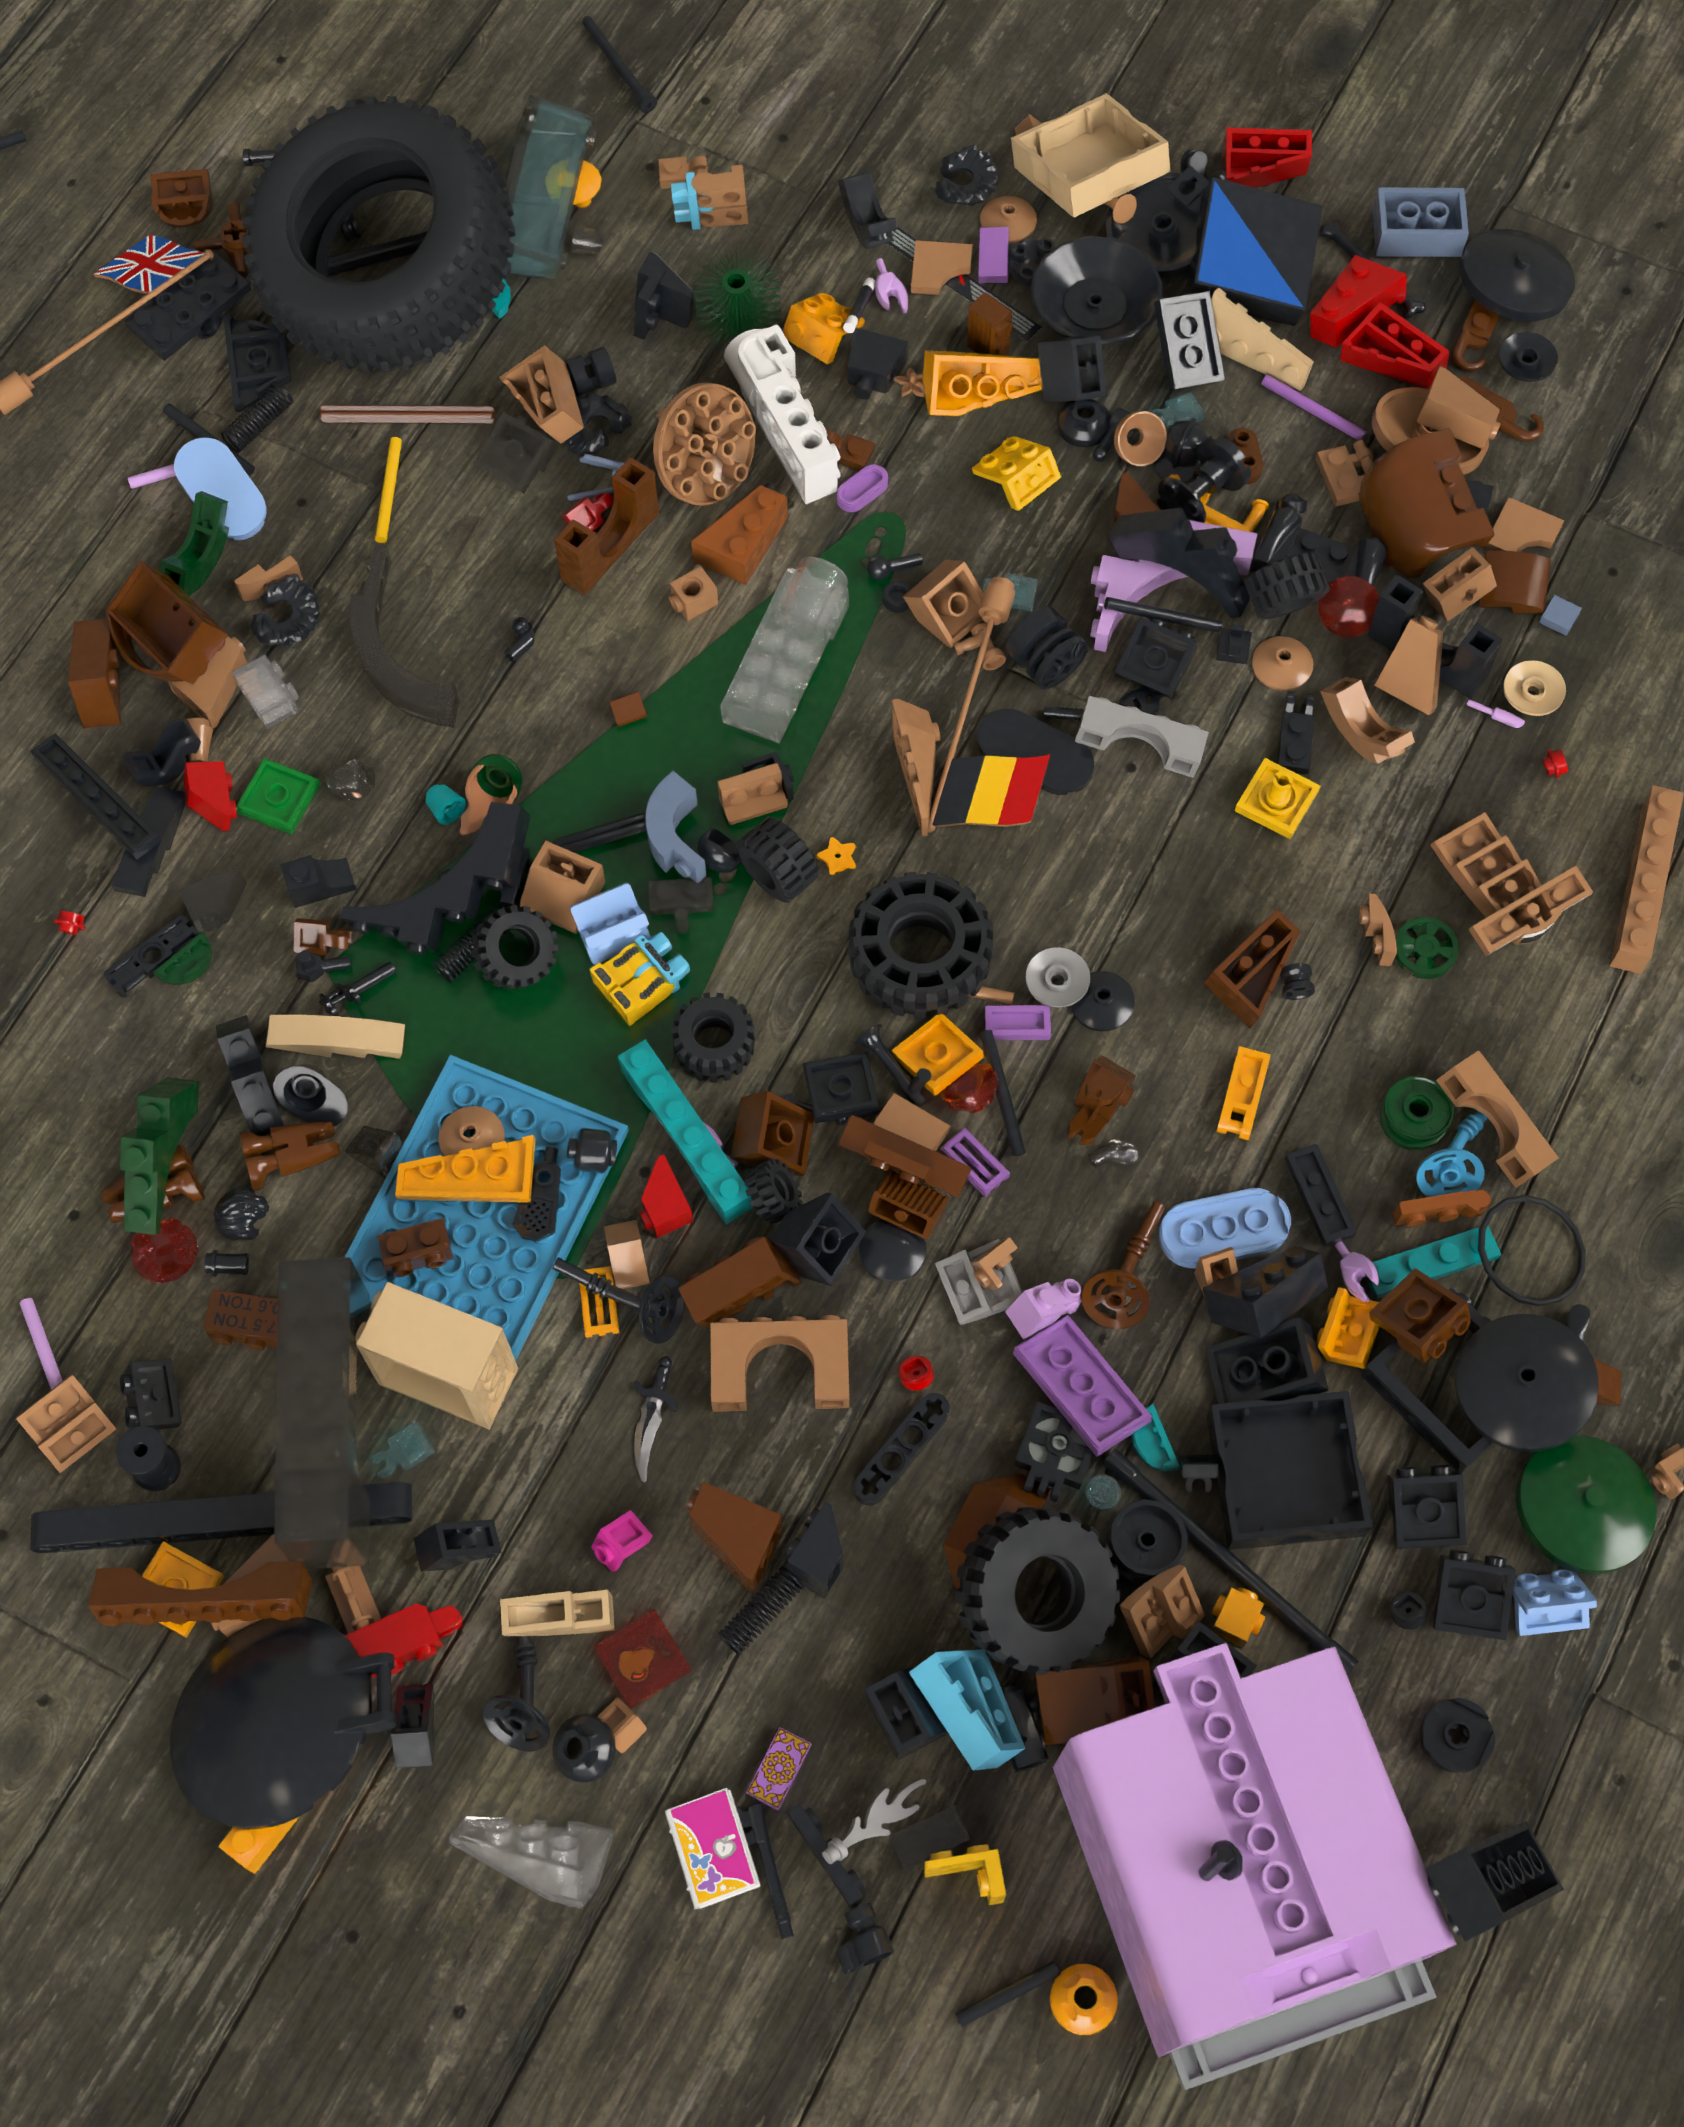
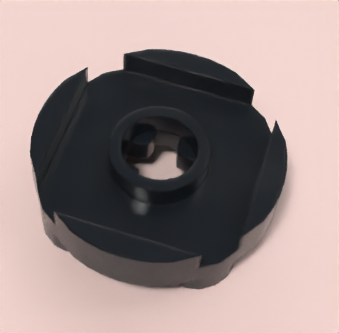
M1454 1698L1436 1704L1427 1712L1420 1728V1745L1422 1751L1439 1768L1452 1773H1469L1485 1763L1490 1757L1495 1745V1734L1488 1721V1715L1479 1705L1467 1699ZM1457 1726L1463 1729L1462 1735L1467 1738L1466 1743L1459 1742L1457 1745L1452 1743V1737L1448 1735V1730H1455Z

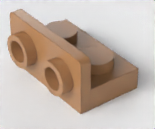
M778 763L718 781L719 800L730 825L781 810L788 806L782 789V774Z

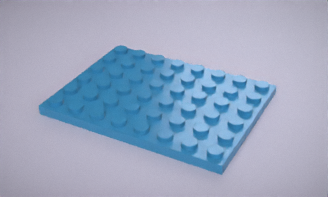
M450 1055L330 1285L337 1291L372 1304L376 1293L379 1290L383 1291L386 1283L389 1282L502 1327L516 1361L559 1274L552 1267L558 1257L566 1260L611 1168L609 1166L604 1173L576 1170L573 1165V1158H567L569 1138H576L577 1132L581 1128L609 1131L612 1140H617V1156L629 1131L628 1126ZM478 1106L486 1108L500 1119L505 1131L506 1143L522 1140V1137L534 1135L536 1139L534 1165L543 1161L546 1147H555L559 1150L556 1164L561 1168L556 1233L541 1241L522 1239L512 1225L520 1202L398 1200L395 1196L398 1164L437 1155L443 1157L438 1137L445 1119L456 1110L464 1107ZM473 1129L467 1130L464 1136L472 1137L476 1131ZM542 1174L539 1177V1181L546 1183L550 1180L551 1176L549 1174ZM443 1218L454 1259L446 1261L445 1265L438 1268L423 1267L413 1270L412 1274L405 1277H388L382 1265L383 1258L378 1235Z

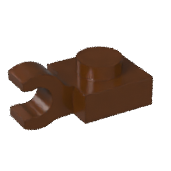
M825 429L827 440L830 444L834 443L840 455V460L837 461L838 464L857 471L867 466L874 452L875 443L847 433L845 440H843L836 432Z
M297 918L294 921V952L296 953L308 950L317 955H326L328 947L348 949V943H352V930H329V921Z

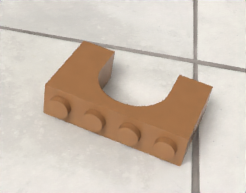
M835 1315L822 1316L820 1320H806L805 1317L792 1316L786 1318V1321H772L768 1317H758L752 1319V1322H738L734 1318H723L718 1320V1323H710L711 1404L713 1412L747 1411V1370L749 1364L758 1352L766 1347L778 1344L790 1345L801 1350L811 1361L814 1369L815 1409L849 1408L847 1319H840L839 1316Z

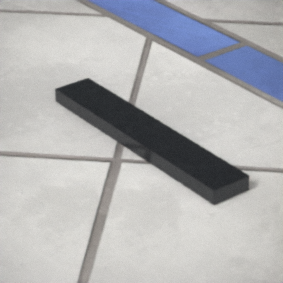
M56 733L30 751L33 757L136 860L162 841L159 835Z

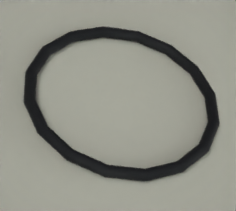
M1528 1195L1505 1198L1488 1210L1479 1228L1478 1252L1486 1274L1500 1291L1518 1302L1544 1306L1561 1302L1577 1289L1585 1273L1586 1249L1579 1229L1565 1211L1546 1199ZM1519 1202L1543 1205L1559 1215L1573 1232L1579 1250L1578 1271L1571 1285L1559 1295L1544 1299L1521 1296L1505 1286L1491 1269L1485 1252V1233L1493 1215L1506 1205Z

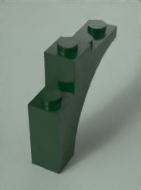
M167 1077L138 1094L137 1127L121 1137L120 1170H125L123 1231L156 1235L161 1231L163 1200L170 1166L186 1126L195 1114L198 1113L199 1081Z

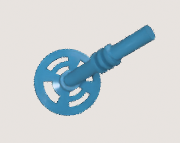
M1477 1110L1474 1114H1469L1457 1126V1133L1448 1148L1432 1153L1420 1163L1416 1172V1180L1423 1194L1431 1197L1461 1191H1477L1484 1180L1483 1164L1476 1155L1463 1150V1147L1467 1141L1473 1140L1479 1131L1483 1129V1123L1488 1119L1483 1113ZM1469 1159L1475 1167L1474 1174L1467 1172L1464 1160ZM1425 1170H1432L1433 1177L1436 1180L1432 1186L1425 1179ZM1463 1182L1466 1183L1464 1186L1456 1189L1444 1190V1187H1455Z

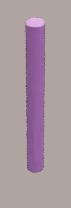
M1267 374L1262 380L1261 385L1354 439L1359 441L1365 438L1367 431Z

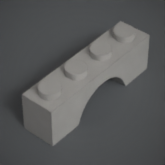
M1089 696L1083 710L1075 742L1104 751L1112 742L1121 738L1133 737L1142 739L1158 751L1164 769L1194 778L1201 763L1209 732L1201 730L1192 724L1185 725L1171 721L1166 716H1155L1142 712L1133 706L1125 707L1112 703L1103 697Z

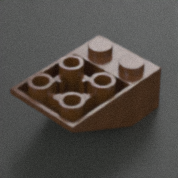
M1140 1656L1071 1666L1070 1669L1059 1673L1050 1670L1047 1674H1035L1045 1745L1068 1743L1069 1739L1081 1733L1155 1708L1149 1661Z

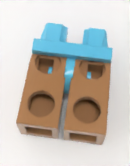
M743 165L731 166L732 172L711 174L701 172L695 175L694 172H687L686 182L671 183L676 223L691 221L692 230L701 229L700 225L704 227L748 224Z

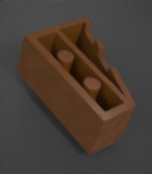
M107 618L74 622L68 683L83 728L121 724L120 655L112 638Z
M756 1237L747 1241L743 1245L744 1249L736 1254H728L716 1260L715 1266L706 1272L700 1271L692 1274L686 1279L687 1283L678 1289L694 1322L708 1328L710 1323H718L720 1319L729 1318L744 1311V1305L762 1295L765 1301L774 1297L773 1289L788 1282H791L792 1286L795 1287L801 1284L802 1281L796 1269L769 1242V1239Z

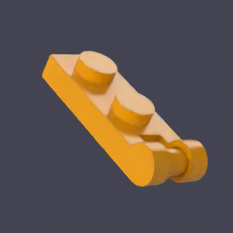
M1239 1046L1216 1132L1222 1134L1231 1132L1238 1134L1240 1139L1249 1140L1271 1054ZM1232 1112L1243 1114V1122L1230 1119Z

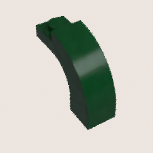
M203 491L195 494L191 523L183 544L175 554L160 560L159 571L167 574L188 596L200 589L212 573L221 557L229 532V527L224 525L228 501Z

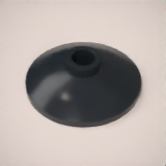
M1519 332L1506 338L1500 347L1498 356L1500 365L1507 374L1525 382H1536L1547 378L1553 373L1558 362V354L1554 345L1544 336L1533 332Z
M1106 971L1090 973V985L1086 994L1080 1001L1071 1005V1010L1075 1018L1089 1029L1095 1031L1115 1030L1124 1025L1131 1017L1135 1005L1134 993L1130 985L1117 974ZM1105 993L1109 998L1102 1000L1098 997V994Z

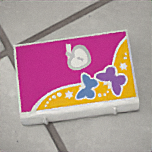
M725 1788L665 1811L670 1827L669 1833L672 1834L694 1909H701L761 1887L731 1790Z

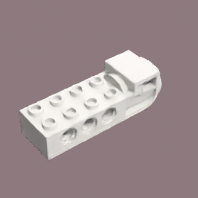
M779 325L763 329H753L738 335L725 349V361L740 385L744 399L804 503L808 504L837 492V479L840 478L837 461L840 460L838 449L834 443L830 444L827 440V433L821 421L817 422L814 418V411L810 401L803 399L800 394L801 389L796 379L795 352Z

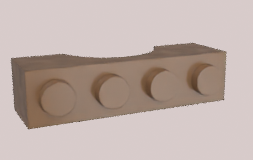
M1479 1050L1436 1080L1455 1107L1476 1109L1493 1123L1500 1139V1152L1496 1162L1515 1188L1559 1159Z

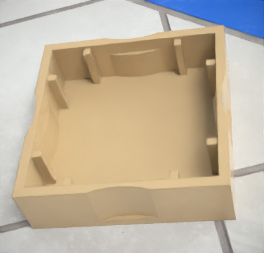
M1107 93L1072 109L1059 118L1044 122L1011 138L1015 168L1073 218L1170 172L1168 141L1148 125L1136 120L1125 107Z

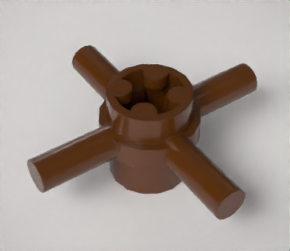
M231 203L228 206L230 221L221 228V236L194 241V247L196 251L200 252L223 249L228 254L229 260L235 264L236 272L243 278H246L248 270L244 261V255L249 254V250L243 247V235L247 234V229L243 227V221H241L239 204Z

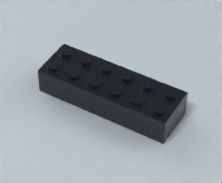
M1526 1821L1465 1847L1425 1868L1429 1874L1427 1880L1432 1892L1437 1898H1442L1449 1912L1447 1918L1450 1926L1457 1935L1462 1936L1465 1942L1564 1890Z

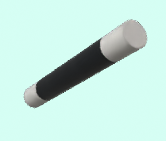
M873 278L865 280L843 326L844 331L847 333L854 332L876 283Z

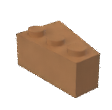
M545 345L499 377L509 387L511 393L523 404L525 410L538 426L558 442L563 443L584 428L566 362Z

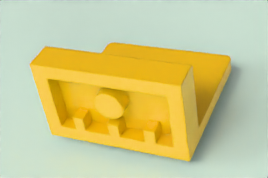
M1016 436L1005 439L1001 446L992 453L982 457L980 462L972 467L975 475L1002 484L1011 509L1017 511L1061 478L1049 447Z
M988 1844L977 1845L967 1848L965 1855L954 1857L952 1851L937 1852L930 1855V1861L924 1862L925 1878L982 1868L978 1870L977 1874L980 1896H987L989 1905L1004 1902L1006 1891L998 1849L989 1850Z

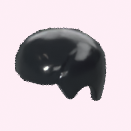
M711 827L699 839L698 853L705 860V865L709 869L719 873H729L741 864L742 861L737 845L716 828Z

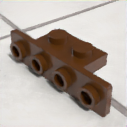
M854 1115L850 1117L839 1140L841 1147L870 1159L869 1164L879 1170L887 1172L888 1168L900 1172L899 1178L917 1186L920 1181L956 1198L960 1196L971 1173V1168L961 1162Z

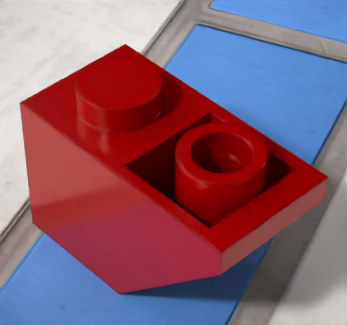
M224 761L185 763L183 781L187 806L220 830L229 831L231 819H236L235 800H230L229 792H232L231 773L225 772Z

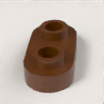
M1247 428L1234 429L1230 432L1228 440L1234 443L1244 454L1245 458L1242 460L1245 469L1248 467L1245 464H1252L1250 466L1251 478L1246 484L1254 483L1259 480L1263 470V461L1257 437L1253 431Z

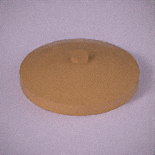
M1417 387L1395 389L1385 394L1379 400L1373 412L1371 423L1375 437L1386 451L1408 439L1437 432L1435 429L1416 422L1429 389ZM1454 438L1461 453L1457 460L1463 475L1468 474L1481 464L1489 447V438L1483 449Z

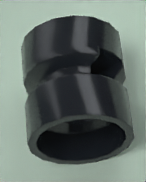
M605 347L588 351L585 358L582 355H577L564 361L568 368L574 393L578 397L593 392L596 385L602 389L617 382L613 364ZM588 366L591 378L587 377L584 367Z

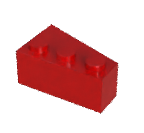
M1226 128L1222 146V169L1227 173L1225 178L1228 181L1257 188L1307 174L1312 157V130Z
M1355 255L1310 313L1311 338L1333 347H1338L1380 302L1390 307L1395 302L1400 304L1406 300L1407 274Z
M1380 302L1342 343L1340 361L1429 389L1439 367L1447 369L1450 351Z

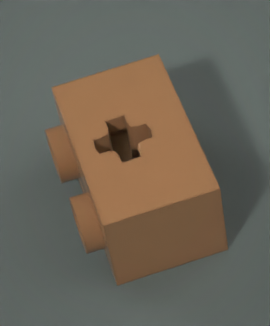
M1473 547L1422 583L1429 604L1446 622L1497 587L1491 565Z

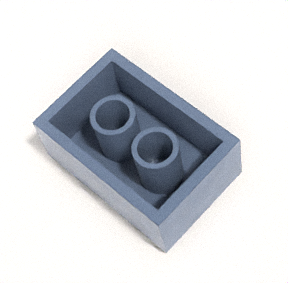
M1378 187L1372 210L1376 256L1462 257L1469 235L1464 188Z

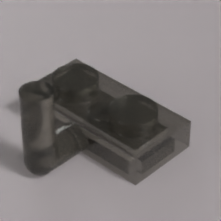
M712 877L703 878L698 884L692 879L648 881L650 915L675 914L676 929L680 934H685L689 930L688 913L714 911Z

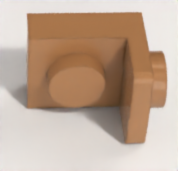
M1010 1237L1001 1239L971 1263L975 1269L973 1275L983 1288L989 1287L990 1290H995L1003 1285L992 1268L994 1267L996 1270H999L1013 1259L1010 1254L1018 1247Z

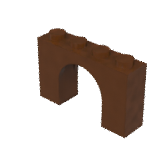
M629 457L611 477L614 503L610 515L600 531L596 534L573 519L554 539L561 581L584 596L659 514L655 473L632 457Z

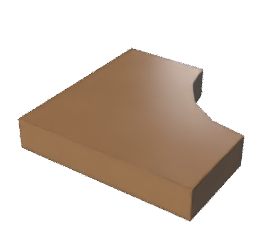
M916 240L911 293L940 295L942 286L949 279L958 275L970 274L973 244Z
M1509 497L1493 527L1495 535L1484 548L1487 550L1516 552L1535 546L1551 549L1564 520Z

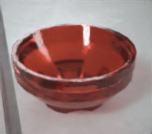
M990 1064L974 1065L941 1091L943 1101L950 1109L977 1113L983 1110L994 1099L999 1081L996 1071Z

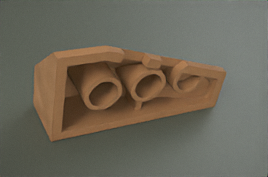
M893 699L892 737L920 833L923 837L928 835L936 741H940L939 727L937 722L932 723L927 710L900 699Z

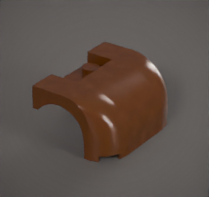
M1450 428L1414 437L1392 447L1371 465L1361 481V488L1358 494L1360 503L1374 538L1381 540L1388 549L1385 562L1388 567L1391 565L1398 572L1405 574L1406 578L1420 577L1431 563L1454 550L1468 546H1487L1495 535L1484 508L1477 509L1457 461L1461 453Z

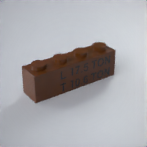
M213 1289L203 1329L211 1338V1341L217 1344L231 1345L233 1341L244 1343L245 1347L253 1350H264L265 1347L278 1348V1352L286 1355L295 1356L298 1352L311 1353V1357L315 1359L329 1361L331 1357L342 1358L351 1319L344 1309Z

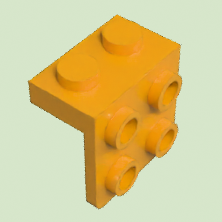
M817 294L791 305L782 332L789 342L822 362L829 364L835 358L842 336L848 334L844 331L843 326L852 308L844 307L835 302L834 297L829 294ZM860 317L856 328L864 326V318Z

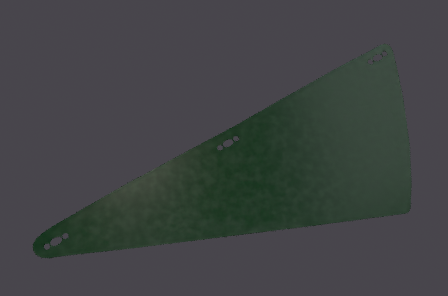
M889 512L873 513L862 520L844 537L748 613L646 698L642 703L647 717L620 727L616 723L519 805L531 815L524 847L530 849L532 861L535 860L545 841L553 843L557 838L645 812L653 791L672 771H675L696 789L697 806L679 822L675 833L698 855V841L711 827L722 832L737 845L738 840L766 817H774L782 822L791 801H788V806L784 809L733 825L728 824L719 800L718 781L742 774L743 763L777 751L782 764H788L794 777V782H792L794 797L848 682L882 602L883 589L890 583L895 572H890L889 576L883 580L871 578L867 568L861 565L862 559L873 558L866 554V546L871 539L879 538L882 542V547L875 556H883L888 560L899 558L902 554L906 537L904 521L897 514ZM883 527L886 529V534L879 537L875 534V529ZM764 764L758 765L754 767L752 770L762 768ZM647 831L575 852L603 866L605 884L600 893L623 883H628L631 886L637 904L648 920L649 925H647L650 936L652 937L662 932L671 943L672 950L662 956L666 963L680 954L689 964L690 972L679 981L680 989L673 994L671 993L665 1000L631 1026L625 1022L612 1006V1002L610 1003L593 983L589 969L597 964L591 962L579 930L575 934L555 924L548 928L551 933L555 931L557 938L553 939L554 945H558V952L554 953L553 956L556 958V962L553 966H550V972L545 977H542L540 981L523 988L505 989L504 986L496 987L492 985V980L486 981L482 977L484 973L481 969L476 970L474 964L477 961L474 960L473 964H469L470 968L465 967L466 971H462V975L458 974L459 977L455 978V982L449 983L434 968L433 961H436L440 954L447 951V948H451V944H454L455 941H458V937H462V934L469 931V927H473V924H476L480 917H484V914H487L491 907L501 909V891L485 887L483 888L476 921L464 919V923H456L445 919L438 953L426 951L425 955L410 953L406 951L407 947L397 939L382 936L380 931L370 930L369 934H364L338 956H350L351 968L329 972L337 989L336 984L338 983L342 986L346 984L351 985L388 962L394 965L396 973L359 995L362 1001L360 1004L357 1005L346 999H343L342 1002L351 1018L405 1024L403 1049L400 1059L374 1054L373 1056L399 1097L416 1119L449 1056L453 1055L628 1126L629 1131L616 1156L615 1164L611 1166L565 1260L575 1266H578L651 1112L647 1105L637 1096L620 1071L618 1056L646 1039L666 1070L669 1071L676 1056L672 1038L675 1015H680V1007L684 1003L690 1006L691 998L696 996L698 1000L701 999L741 905L754 881L742 862L737 867L734 878L727 883H723L720 880L719 872L709 869L706 865V876L698 884L689 876L687 878L683 877L674 866L665 872L651 853ZM472 844L411 896L439 881L457 865L471 848ZM718 884H724L727 888L726 892L722 895H718L714 891L715 886ZM514 929L506 930V934H503V937L499 939V951L507 963L518 967L527 962L530 946L528 940L521 932ZM607 959V960H605V961H603V962H600V963L603 965L604 963H606V962L609 961L610 959ZM435 964L439 971L444 975V973L440 970L438 965ZM559 1273L556 1279H565L568 1277Z

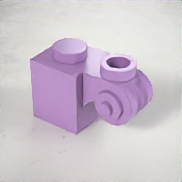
M1066 1279L1060 1283L1056 1282L1052 1286L1049 1282L1025 1290L1006 1310V1314L1023 1340L1054 1324L1061 1315L1074 1313L1082 1302V1297L1080 1296L1082 1292L1081 1286L1073 1279Z

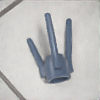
M585 454L584 457L579 459L582 463L612 469V476L625 463ZM613 487L570 494L567 496V499L571 501L582 499L583 497L591 498L600 492L603 495L606 492L614 494Z

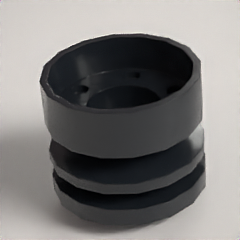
M1052 606L1040 608L1026 617L1010 635L1006 644V652L1021 668H1027L1026 673L1034 679L1042 690L1053 688L1066 680L1082 663L1089 647L1087 642L1073 628H1067L1068 623Z

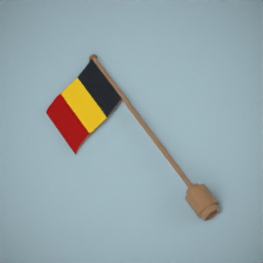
M994 577L986 585L978 613L987 623V627L930 812L928 833H932L937 827L964 824L1000 827L1024 825L1031 823L1050 754L1029 758L977 756L953 759L993 625H999L1008 620L1016 594L1014 583L1003 577Z

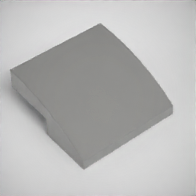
M999 1239L970 1252L963 1250L935 1263L960 1325L1007 1310L1023 1293L1010 1262L999 1270H996L994 1267L992 1268L1003 1283L999 1289L990 1290L989 1287L983 1288L973 1275L975 1269L971 1263L998 1243Z

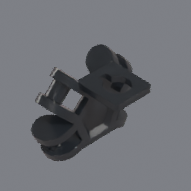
M1190 149L1181 158V175L1168 187V191L1185 207H1188L1203 193L1212 177L1228 181L1225 178L1227 173L1224 169H1219L1207 177L1205 172L1207 164L1206 154L1202 151ZM1193 179L1197 180L1193 193L1183 195L1179 192V187L1182 183L1191 182Z

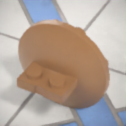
M715 383L694 384L678 393L667 407L656 415L659 422L655 432L653 447L655 467L662 484L674 497L693 505L714 504L728 497L747 478L754 454L756 426L748 406L735 391Z

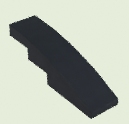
M156 787L140 817L159 835L162 841L137 860L125 849L112 883L114 891L146 897L153 873L158 874L165 850H171L186 804L185 792Z

